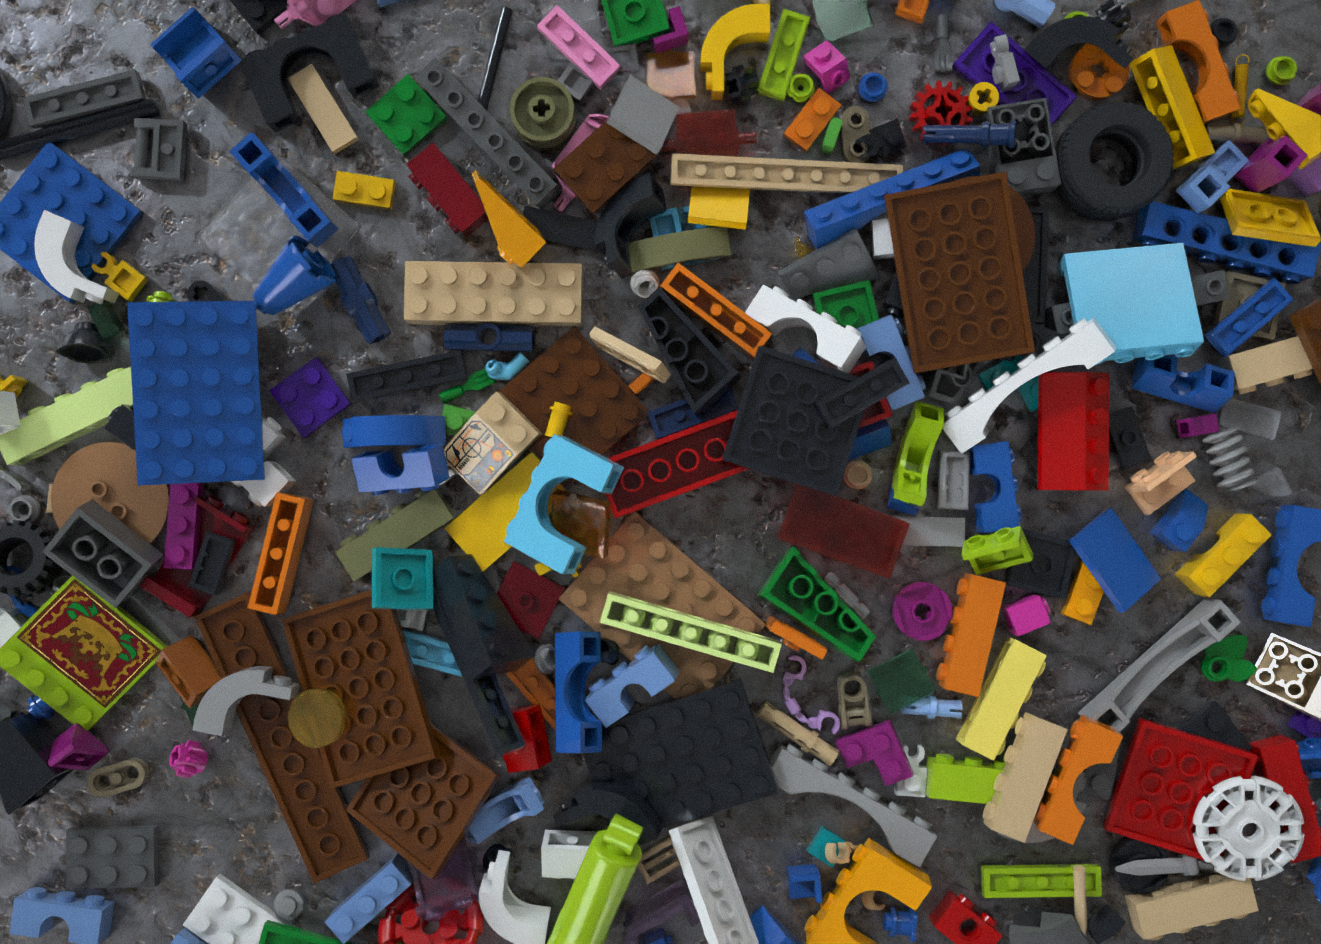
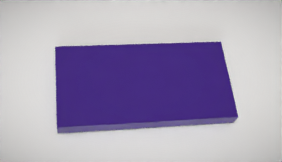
M991 21L953 63L952 68L973 87L980 82L993 84L999 93V100L996 106L1046 98L1052 127L1078 96L1007 34L1009 53L1013 52L1020 81L1012 90L1001 93L999 84H995L992 76L995 58L991 53L990 42H994V37L1006 33Z

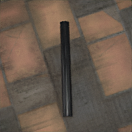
M501 7L477 100L486 110L512 14V9L508 7Z

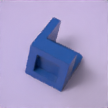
M816 864L787 866L790 899L814 897L816 903H822L820 874Z

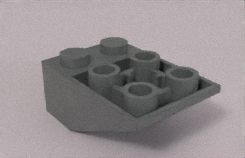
M1046 98L988 107L987 120L991 124H1010L1011 121H1016L1017 123L1015 148H1009L1008 145L989 146V174L1006 171L1008 185L1021 197L1051 193L1061 185Z

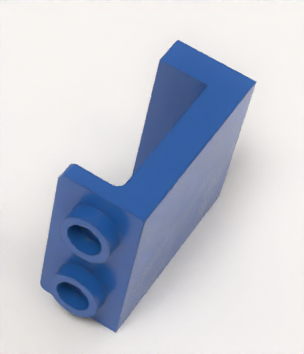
M191 7L151 43V47L176 73L175 76L198 99L242 61L194 7Z

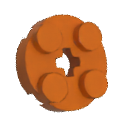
M1086 43L1071 59L1068 76L1071 84L1074 83L1075 87L1079 90L1077 93L1083 98L1092 101H1102L1116 94L1126 84L1130 69L1129 65L1125 69L1122 68L1102 49L1093 44ZM1098 64L1102 65L1105 73L1101 77H1097V72L1092 70V67H1096Z

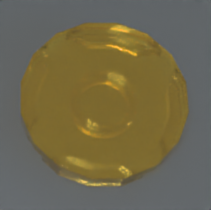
M320 688L308 689L297 695L290 704L288 712L289 728L294 738L302 745L311 748L325 747L338 740L344 732L346 710L341 699L332 691Z

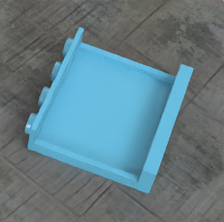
M1183 243L1063 255L1057 269L1059 277H1065L1073 324L1083 318L1088 322L1095 317L1116 345L1115 352L1096 365L1108 360H1115L1116 363H1125L1140 357H1145L1146 360H1156L1164 355L1175 354L1176 357H1187L1194 354L1204 342Z

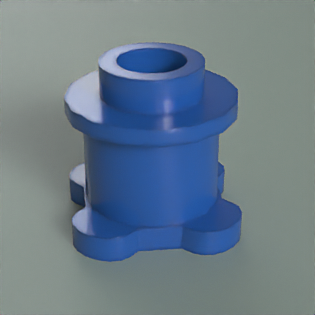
M890 907L889 912H885L883 916V929L888 931L889 937L893 938L895 935L908 936L909 941L915 942L918 914L910 907H908L907 911H898L895 907Z

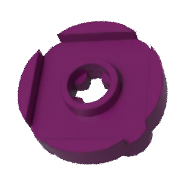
M914 582L903 587L894 596L892 616L898 629L906 636L920 641H928L939 637L946 630L945 628L952 617V605L948 595L936 585L926 582ZM920 603L924 607H929V611L925 613L926 618L921 619L919 615H915V610L918 609L917 605Z

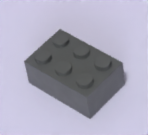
M93 499L75 510L42 551L115 608L132 595L164 556V554Z

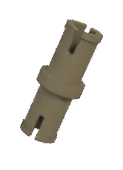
M1233 122L1229 125L1205 124L1209 138L1214 143H1225L1230 140L1235 146L1237 144L1261 145L1266 137L1264 126H1241L1240 123Z

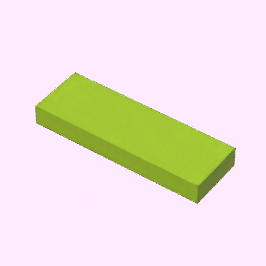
M783 8L757 89L759 91L758 94L784 102L811 17Z

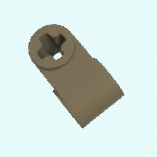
M853 671L843 672L839 675L836 683L839 703L838 716L841 730H847L848 726L856 725L871 727L872 718L866 683ZM851 680L858 681V688L854 692H845L847 682Z

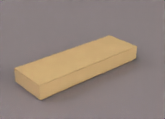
M313 64L287 78L334 154L359 140Z
M595 326L589 333L590 338L600 350L652 378L666 383L671 376L662 361Z

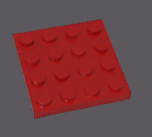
M1139 718L1103 827L1109 832L1204 860L1197 850L1193 838V833L1196 832V825L1192 822L1199 801L1203 796L1207 798L1214 791L1212 787L1221 781L1236 776L1250 779L1258 755L1245 749ZM1223 799L1216 808L1222 812L1229 803ZM1209 827V834H1217L1215 827ZM1225 850L1220 854V856H1224Z

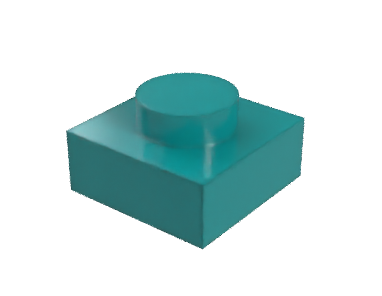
M822 825L807 851L833 868L835 864L830 863L825 857L826 844L836 843V855L838 857V842L847 841Z

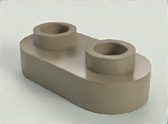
M852 106L847 108L841 116V120H843L840 128L842 157L845 162L866 163L869 158L862 159L861 155L868 151V147L863 142L856 144L855 141L861 136L870 134V117L864 108ZM851 117H858L860 124H853ZM860 145L863 152L856 153L853 150V146Z
M130 758L105 765L91 772L87 780V786L89 791L97 797H107L135 789L147 781L149 767L140 758ZM132 767L138 770L137 777L132 774ZM104 776L109 777V785L104 782Z

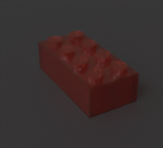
M795 484L776 537L890 579L910 523L843 498Z

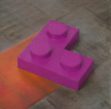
M891 719L838 737L835 741L847 768L874 759L885 786L911 778L914 775Z

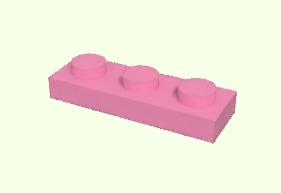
M558 5L537 25L538 31L600 90L621 69L620 64Z

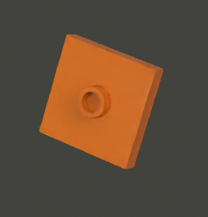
M772 615L767 619L765 626L771 632L784 638L783 644L795 651L802 648L823 660L827 653V648L820 642Z

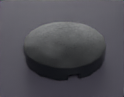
M1123 837L1112 849L1109 868L1113 878L1125 890L1139 894H1149L1158 890L1166 882L1168 874L1137 876L1117 872L1115 867L1134 860L1169 858L1165 848L1129 837Z

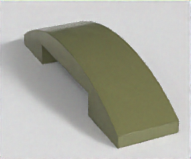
M709 227L670 233L631 242L629 245L632 275L644 269L649 270L701 259L706 261L732 256L726 227Z

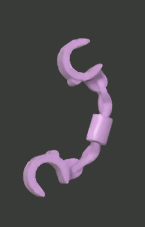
M798 655L787 656L789 660H797L801 664V668L797 673L784 670L785 674L782 678L784 684L783 696L786 699L784 703L791 715L795 714L799 721L807 723L810 728H818L819 731L821 730L822 720L825 717H832L834 725L831 732L835 734L840 728V721L834 712L819 710L817 717H810L808 719L799 712L801 707L794 696L790 697L788 687L792 685L794 679L803 680V675L806 672V663Z

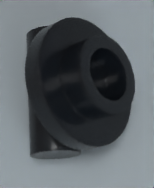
M601 638V662L609 665L616 664L620 660L618 645L607 638Z
M502 844L492 845L484 854V869L488 872L490 861H496L499 850L510 852V863L516 857L513 850L506 848Z

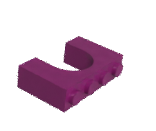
M1321 84L1309 90L1297 105L1321 115ZM1286 135L1276 141H1273L1268 136L1248 158L1249 162L1234 177L1249 191L1259 193L1288 178L1308 155Z

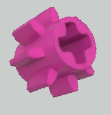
M187 740L186 744L181 743V745L174 747L170 755L169 765L173 767V770H176V776L190 779L191 775L196 776L197 773H201L204 770L208 754L204 751V748H200V742Z

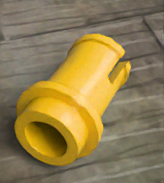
M554 402L553 407L550 406L549 409L552 412L546 432L544 433L545 436L552 437L553 434L563 436L568 417L573 414L570 412L572 406L559 402Z

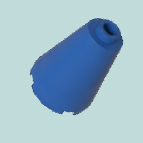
M293 236L288 240L253 292L256 308L261 313L275 315L331 286L336 281V279H332L335 276V272L330 263L318 250L314 253L307 248L310 243L302 237Z

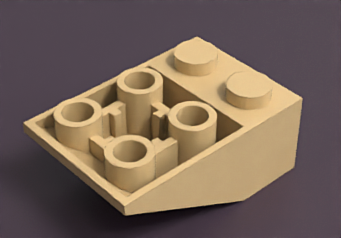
M1271 633L1255 664L1257 670L1248 678L1246 685L1321 721V653Z

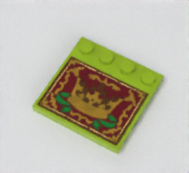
M72 575L0 648V667L73 725L78 723L88 731L156 663L162 649L168 646L122 607H113Z

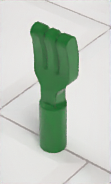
M484 368L471 374L466 383L439 393L443 404L464 395L469 390L480 391L497 382L489 377Z

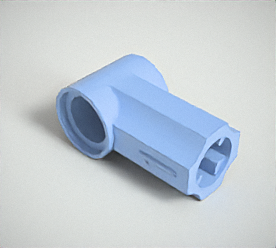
M994 0L999 10L1003 12L1012 11L1039 28L1045 24L1055 8V3L1050 0Z

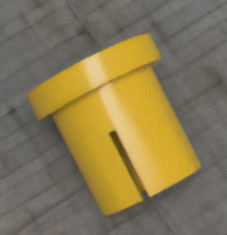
M980 82L971 89L968 97L969 100L966 102V106H971L974 109L971 115L975 117L982 116L987 112L988 107L997 105L999 93L993 84ZM985 95V97L983 98V104H979V98H982Z

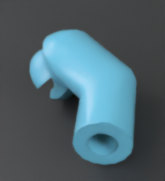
M519 352L510 362L488 361L485 370L489 377L495 380H512L530 361Z

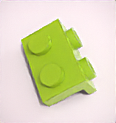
M1021 526L1014 528L1005 527L995 533L972 536L964 541L961 554L964 560L970 561L976 575L1033 561V552Z

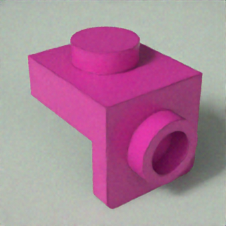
M828 40L803 55L805 64L821 79L823 90L827 94L850 79L846 58Z

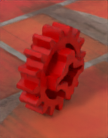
M939 80L936 81L933 89L929 84H926L923 88V93L917 92L914 97L917 102H912L909 107L914 113L909 116L908 120L916 121L912 131L920 130L922 132L919 138L921 141L923 140V134H925V124L951 125V121H955V119H958L957 125L971 124L973 118L967 115L974 109L971 106H966L969 95L963 97L960 95L963 89L961 86L953 90L951 81L945 87H942ZM932 98L931 106L923 109L924 103Z

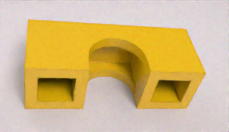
M1235 513L1215 533L1220 538L1218 542L1208 551L1202 554H1194L1175 573L1195 595L1211 597L1272 535L1252 514Z

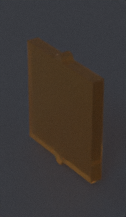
M669 50L668 52L647 53V86L666 99H669V101L682 98H696L694 51L673 52V50Z

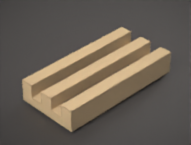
M670 835L642 851V858L638 869L647 884L680 866L677 857L650 874L647 871L676 853L674 847L648 862L642 863L643 860L672 844Z

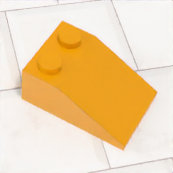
M475 170L472 173V177L497 240L498 246L496 248L500 251L499 255L511 266L516 263L522 268L546 241L541 232Z

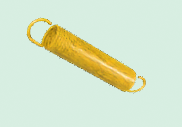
M1246 54L1237 56L1235 60L1234 90H1236L1239 96L1240 109L1232 114L1231 123L1233 122V117L1243 118L1246 113L1249 65H1237V59L1240 56H1246L1249 63V57Z

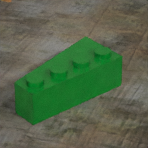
M794 546L787 548L756 595L851 661L860 662L876 637L858 616L838 597L839 595L818 575V572L805 561Z

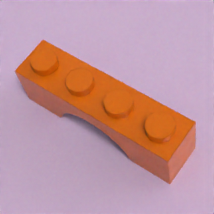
M1200 0L1167 11L1156 21V25L1164 46L1172 45L1173 49L1187 54L1197 67L1199 80L1192 96L1205 126L1206 123L1210 124L1229 117L1238 111L1240 106L1238 93L1233 89L1229 79V69L1220 56L1218 40L1212 34L1208 24V13L1202 8Z
M1083 714L1079 721L1076 720L1071 726L1069 732L1070 741L1067 747H1063L1059 752L1057 758L1058 767L1054 775H1050L1045 788L1046 793L1039 804L1033 820L1039 831L1071 845L1074 844L1085 820V817L1076 807L1073 800L1074 783L1079 774L1086 768L1095 764L1111 763L1123 738V735L1115 728Z

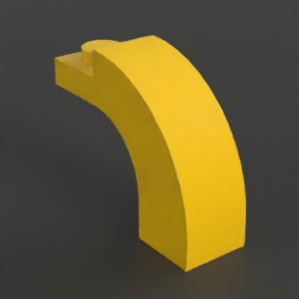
M749 4L735 8L723 15L708 32L702 46L700 72H706V90H711V100H723L724 61L730 51L746 43H768L770 36V4Z

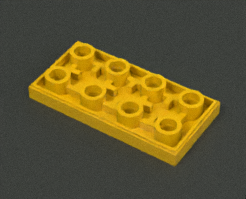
M533 452L527 455L444 528L467 555L472 554L482 572L512 547L504 542L507 536V526L515 518L520 508L519 500L527 492L532 482V472L541 462ZM560 483L554 488L549 497L548 515L571 496Z

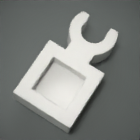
M902 744L914 775L911 778L896 782L894 793L899 796L925 797L927 767L919 765V762L923 760L925 755L924 748L921 745H917V753L914 756H909L908 746Z

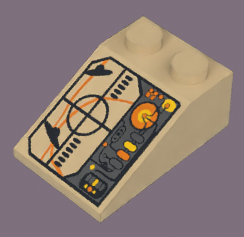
M496 391L444 448L445 459L482 496L542 433L501 392Z

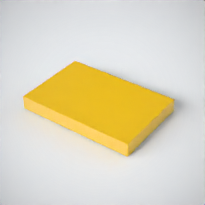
M1228 189L1220 197L1232 235L1316 247L1321 241L1306 200Z

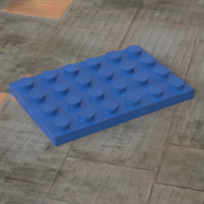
M256 301L127 302L138 486L265 480Z

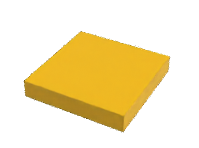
M692 186L688 223L746 230L750 189Z

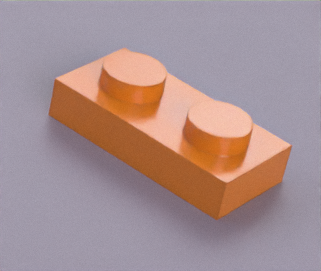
M818 87L784 132L783 137L806 153L842 104Z

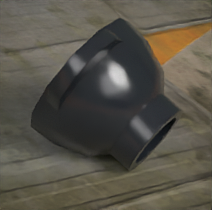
M85 321L76 323L74 330L68 333L56 350L58 354L72 361L87 364L99 363L106 358L115 356V348L105 343L104 338L99 334V326Z

